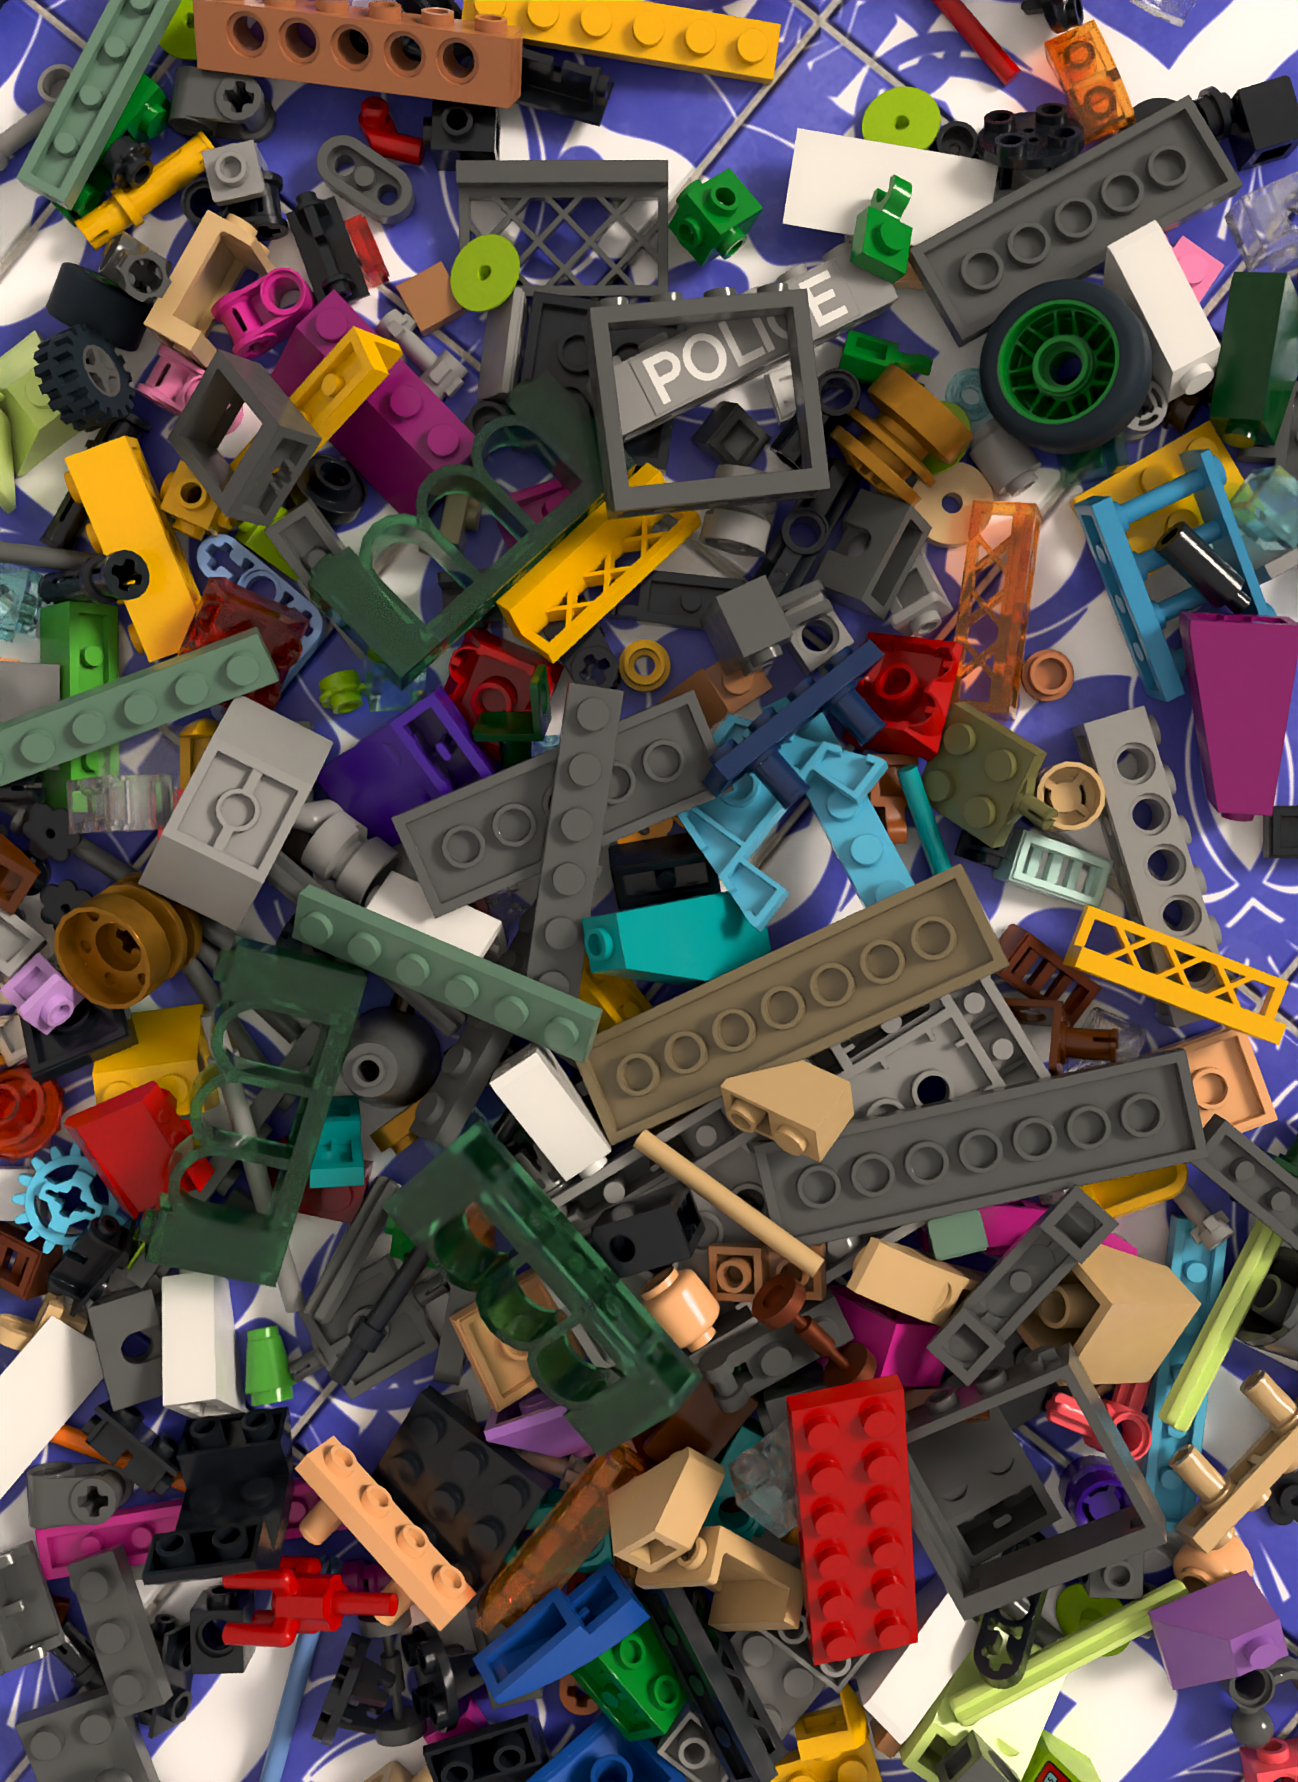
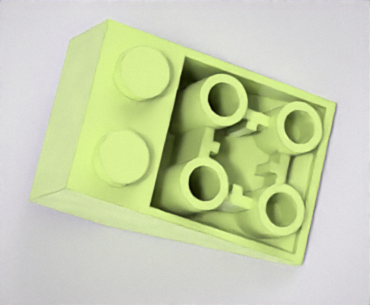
M981 1614V1615L978 1616L981 1623H982V1619H983L984 1614ZM995 1627L994 1630L1000 1631L1003 1642L998 1655L989 1654L987 1658L990 1659L993 1671H999L1002 1663L1011 1665L1013 1661L1010 1660L1006 1651L1009 1635ZM1014 1636L1018 1640L1021 1638V1636ZM1033 1642L1030 1654L1042 1648ZM973 1646L920 1723L900 1748L899 1753L902 1764L927 1782H939L935 1766L973 1729L1018 1774L1021 1781L1066 1675L967 1727H962L950 1707L949 1698L983 1679L974 1661Z

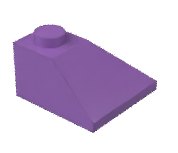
M588 1367L545 1382L498 1413L491 1408L484 1434L487 1442L558 1458L572 1453L575 1458H582L598 1452L603 1448V1443L609 1441L611 1424L592 1368Z
M1246 1570L1148 1612L1167 1679L1173 1690L1239 1677L1256 1669L1267 1668L1277 1660L1289 1655L1280 1618Z

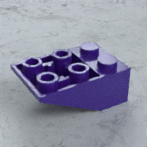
M439 684L324 765L317 777V781L332 801L336 802L343 811L368 829V840L377 836L391 847H394L401 843V840L392 822V816L502 769L482 742L473 741V729Z

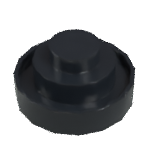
M322 453L315 454L309 460L289 493L296 505L310 497L327 522L333 525L348 524L358 518L368 497L367 485L355 468L336 456Z

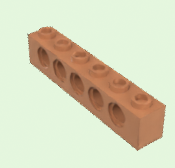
M193 0L197 69L510 109L521 96L523 27L507 25V18L501 15L478 14L475 15L474 21L454 19V11L438 7L421 9V14L401 12V4L391 1H372L368 3V8L349 6V0ZM248 16L257 20L264 32L263 42L255 39L250 33L247 25ZM299 23L307 25L313 31L316 38V48H311L302 41L298 30ZM351 29L359 31L366 38L369 46L368 55L359 53L352 46L350 41ZM402 36H408L417 42L421 50L420 62L413 61L406 56L402 49ZM454 43H462L471 50L474 56V68H466L458 63L453 52Z

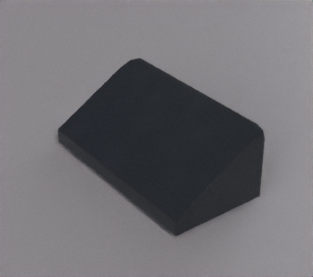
M689 832L616 844L608 848L609 865L618 909L721 892L717 873Z

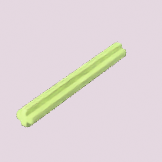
M1258 1219L1158 1413V1418L1175 1430L1186 1432L1189 1429L1284 1241Z
M1174 1579L1143 1595L1142 1599H1135L1030 1654L1023 1678L1017 1685L1011 1688H994L982 1679L957 1692L949 1698V1704L958 1723L962 1727H967L1153 1629L1148 1612L1190 1594L1188 1589L1181 1581Z

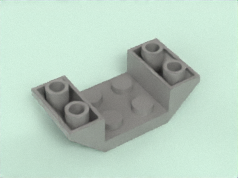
M243 695L234 698L166 824L138 884L238 931L313 788L334 742Z
M804 1601L799 1629L730 1631L726 1634L781 1741L826 1685L839 1694L871 1654L814 1666L808 1645ZM687 1699L666 1734L662 1736L657 1746V1753L694 1782H730L689 1699Z

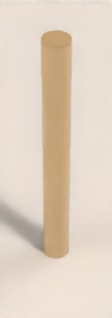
M643 1130L633 1145L635 1149L811 1278L814 1277L825 1261L824 1258L648 1130Z

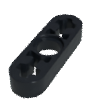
M1037 1532L1003 1551L1001 1556L1046 1538L1040 1532ZM1048 1589L1026 1597L1030 1603L1029 1611L1020 1620L1012 1621L1004 1618L1000 1613V1608L984 1613L974 1646L973 1657L981 1677L990 1686L998 1689H1008L1017 1685L1023 1678ZM995 1627L1009 1635L1006 1651L1010 1660L1013 1661L1011 1665L1002 1663L999 1671H993L990 1659L987 1658L989 1654L998 1655L1003 1642L1000 1631L994 1630ZM1014 1636H1021V1638L1018 1640Z

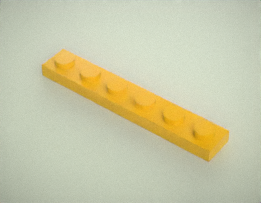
M463 0L461 19L474 21L475 15L478 14L501 15L507 18V25L523 27V44L768 85H771L774 80L781 24L641 0Z

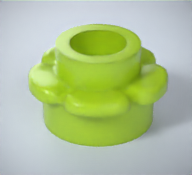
M355 670L335 672L323 678L318 684L321 691L319 697L321 706L332 709L334 714H346L359 709L363 705V695L369 692L368 684L361 682L359 673Z

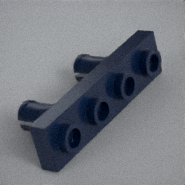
M871 639L856 651H853L849 646L844 647L824 666L828 671L826 675L817 682L811 676L807 677L786 696L791 702L778 713L773 707L765 710L748 726V730L752 734L740 744L731 738L719 747L708 759L713 766L702 783L717 798L745 774L748 776L754 774L782 805L784 810L788 809L811 787L805 783L779 753L782 744L823 711L826 714L831 711L858 741L861 747L874 738L887 725L855 690L858 687V683L868 676L884 654Z

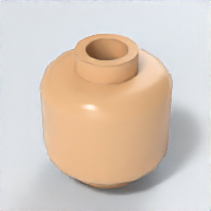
M669 1266L653 1276L640 1289L639 1294L642 1300L638 1306V1314L665 1350L676 1351L687 1347L690 1352H694L707 1344L715 1335L716 1330L712 1325L719 1315L720 1306L692 1269L676 1270L674 1266Z
M1235 1534L1225 1546L1218 1550H1211L1208 1554L1191 1547L1185 1542L1173 1559L1174 1575L1176 1579L1186 1586L1190 1594L1244 1570L1251 1577L1253 1575V1560L1250 1553Z

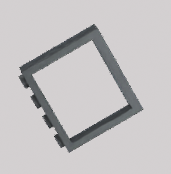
M781 282L760 286L757 288V293L736 294L735 288L721 287L704 292L703 298L683 299L680 292H665L650 297V302L629 304L626 297H609L597 301L596 307H589L583 321L608 520L817 498L831 489L807 288L789 290V284ZM785 315L803 469L629 487L609 331Z
M1070 1342L1056 1348L1053 1345L1038 1347L1028 1353L1023 1362L1005 1370L1002 1366L989 1368L980 1373L969 1386L954 1390L953 1387L942 1388L931 1394L925 1400V1404L908 1411L905 1409L908 1444L1064 1379L1133 1503L1132 1506L972 1568L908 1453L912 1528L964 1621L1167 1544L1165 1514Z

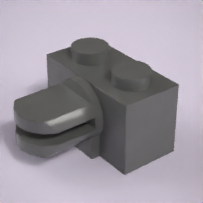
M763 575L714 598L700 620L726 675L741 669L744 677H748L773 664V660L783 655L781 646L791 641L793 630L813 622L834 610L830 600L826 599L787 617L785 616L784 611L798 606L824 591L820 579L776 598L766 575Z

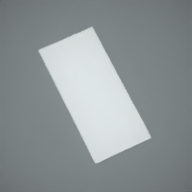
M797 128L782 224L854 236L857 215L868 206H871L872 196L877 188L888 192L890 177L895 174L912 183L911 198L900 218V222L913 228L910 245L916 246L992 204L999 166L981 159Z
M54 1316L47 1320L0 1375V1499L104 1378L95 1342Z

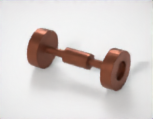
M788 1273L779 1274L771 1278L760 1288L752 1303L753 1316L769 1330L782 1328L792 1321L795 1324L794 1332L820 1357L828 1356L830 1358L823 1374L824 1383L828 1388L873 1379L877 1369V1360L863 1344L853 1342L837 1350L835 1348V1340L809 1315L802 1317L799 1314L805 1302L806 1290L796 1278Z

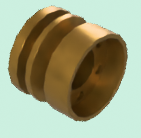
M890 363L867 390L868 395L879 408L880 413L873 419L862 411L851 408L847 415L863 433L856 439L843 427L837 425L829 436L838 444L846 462L883 495L898 499L915 507L922 498L905 480L912 474L927 487L931 488L936 481L922 463L924 458L930 454L939 461L951 465L974 439V436L932 393L904 370Z
M131 872L62 916L55 930L54 951L62 973L72 987L86 999L108 1009H128L159 988L163 982L191 964L202 947L203 928L198 912L138 884L143 872Z

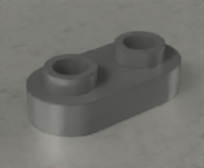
M349 135L333 136L322 144L317 154L316 163L323 182L331 191L382 224H396L409 216L414 207L415 194L410 179L403 170L358 139ZM350 163L355 165L351 174L347 176L338 174V170L343 164ZM393 192L398 195L397 200L391 205H384L380 202L382 196L386 193Z

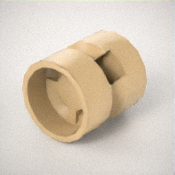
M1066 761L1040 769L1036 776L1034 797L1056 809L1058 816L1052 818L1056 821L1047 830H1043L1039 825L1030 819L1028 820L1035 827L1045 832L1076 831L1088 827L1100 816L1105 806L1106 791L1101 777L1093 768L1081 762Z

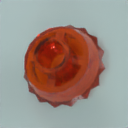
M25 1063L14 1068L5 1067L0 1072V1159L4 1158L11 1163H15L21 1157L32 1159L39 1149L49 1147L52 1136L61 1130L60 1119L67 1111L62 1102L65 1090L57 1085V1079L39 1084L32 1078L30 1066Z

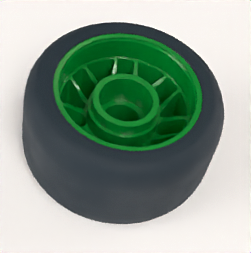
M1060 279L1042 283L1030 288L1012 300L998 315L985 338L979 365V379L984 401L994 419L1008 434L1035 449L1055 454L1080 453L1094 449L1120 434L1140 411L1148 394L1152 379L1153 358L1151 344L1138 316L1123 299L1106 287L1078 279ZM1079 358L1082 362V369L1078 377L1068 385H1060L1057 376L1060 366L1068 359Z

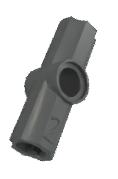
M124 230L115 239H109L101 253L103 260L98 273L121 287L140 302L149 304L155 297L163 298L172 282L168 277L172 263Z

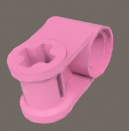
M160 344L157 349V353L160 356L145 384L138 383L135 391L163 410L175 416H180L205 370L177 351ZM243 406L226 435L234 432L240 426L244 416Z

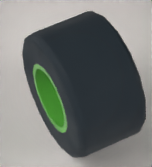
M71 262L62 263L46 304L48 313L65 325L73 327L77 324H89L92 330L98 328L103 332L105 341L110 339L115 344V348L128 352L138 350L147 328L143 323L153 307L152 302L149 304L140 302L103 275Z

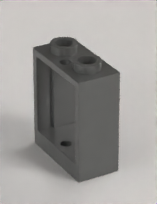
M220 349L216 351L167 438L226 517L265 527L270 526L322 440L316 430L260 363ZM245 402L261 421L262 425L236 470L233 471L217 449ZM280 467L276 473H272L275 468Z

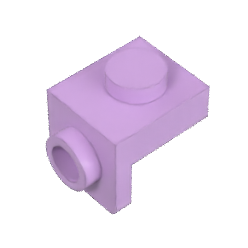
M39 952L0 989V992L17 1008V1013L45 1035H48L56 1026L64 1023L72 1015L74 1008L85 998Z

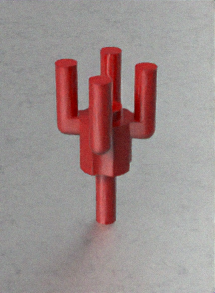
M281 1556L278 1570L222 1577V1584L226 1589L272 1590L273 1592L271 1598L272 1610L257 1609L253 1613L251 1623L227 1622L223 1628L222 1640L225 1645L286 1648L294 1642L297 1634L337 1631L341 1627L344 1615L395 1616L399 1605L398 1596L396 1593L349 1592L348 1586L342 1581L341 1574H320L322 1563L317 1557Z

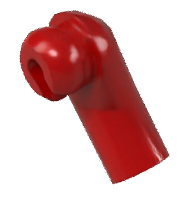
M377 96L364 99L361 103V113L358 116L359 128L369 147L384 158L421 166L425 155L423 139L398 132L389 114V105L384 99Z

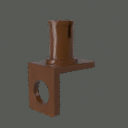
M1004 998L1020 1025L1052 1027L1048 1064L1051 1076L1062 1074L1064 1072V1064H1068L1069 1059L1107 1061L1111 1063L1118 1060V1052H1116V1049H1119L1118 1029L1070 1027L1063 1001ZM1030 1010L1040 1012L1042 1014H1026L1020 1011Z

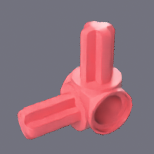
M1151 1379L1146 1383L1116 1384L1112 1399H1102L1115 1425L1117 1426L1121 1422V1436L1134 1460L1142 1458L1151 1446L1152 1433L1147 1422L1149 1416L1141 1412ZM1054 1392L1051 1399L1047 1400L1045 1405L1047 1420L1082 1435L1083 1441L1087 1446L1104 1453L1075 1398L1062 1392Z

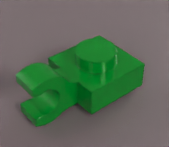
M895 174L890 177L888 192L877 188L873 193L871 206H868L857 215L850 256L851 263L892 284L906 274L913 229L900 222V218L911 198L912 183Z
M849 329L838 368L851 372L860 384L872 385L890 363L895 364L909 375L911 373H920L929 376L933 360L923 354L899 352L898 343Z

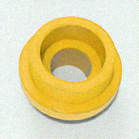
M642 639L632 642L623 650L619 659V672L622 680L631 689L639 692H650L658 689L666 682L670 673L671 664L667 651L659 643L652 640ZM642 657L650 658L655 664L654 671L647 676L638 674L634 668L638 659Z

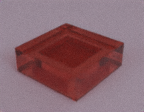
M359 214L345 220L344 223L372 287L374 288L388 282L390 274L365 216L362 217Z

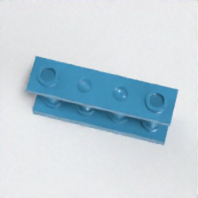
M1210 449L1187 450L1179 454L1186 474L1121 505L1116 501L1113 502L1111 496H1091L1073 505L1146 695L1164 702H1169L1186 694L1180 677L1184 676L1186 665L1183 647L1176 651L1169 648L1162 630L1166 628L1167 621L1179 616L1180 611L1193 610L1208 601L1193 587L1187 588L1158 603L1150 600L1143 581L1147 580L1148 573L1168 563L1154 551L1155 547L1140 554L1132 551L1125 534L1129 530V524L1194 494L1204 523L1193 528V530L1208 545L1212 543L1214 551L1245 580L1241 590L1251 598V602L1239 614L1277 616L1273 607L1265 602L1223 486L1227 481L1225 469L1220 460L1215 455H1212Z

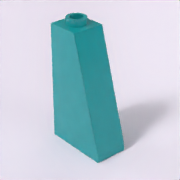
M729 891L582 918L585 936L584 946L589 958L591 973L696 988L771 952L767 925L761 932L754 929Z

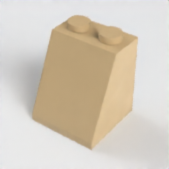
M1100 1244L1082 1265L1078 1262L1021 1323L1016 1331L1032 1351L1044 1345H1053L1056 1348L1070 1342L1093 1385L1146 1383L1150 1381L1201 1306V1303L1168 1266ZM1064 1379L1056 1381L1059 1386H1068Z

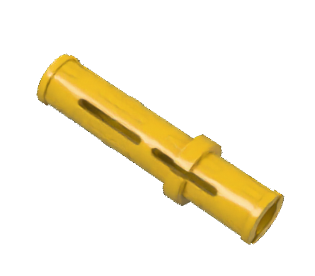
M202 131L198 132L196 136L187 141L183 146L155 164L150 178L144 185L139 188L131 186L124 190L114 187L110 190L112 194L110 198L82 218L77 219L74 223L97 252L108 243L109 239L114 238L122 230H126L133 224L136 228L145 222L142 217L204 173L206 169L201 151L213 149L214 146Z

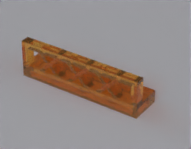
M972 501L954 642L961 644L963 650L948 711H950L953 703L966 702L982 713L992 716L994 719L1015 721L1021 669L1023 666L1042 514L1036 503ZM984 515L1013 516L1011 535L992 550L981 536ZM981 545L987 552V555L978 561ZM1009 549L1007 566H1005L999 556ZM994 561L1005 574L1004 588L985 602L974 589L976 575ZM974 597L981 607L971 614ZM1002 601L999 619L992 609ZM985 614H988L998 626L997 640L982 653L978 654L968 642L969 627ZM967 649L974 659L964 666ZM995 654L992 671L985 661ZM978 666H981L991 679L989 702L961 700L962 679Z
M613 1434L482 1595L475 1626L487 1635L498 1622L508 1629L553 1589L558 1587L561 1590L611 1528L607 1495L627 1484L633 1477L647 1472L654 1466Z

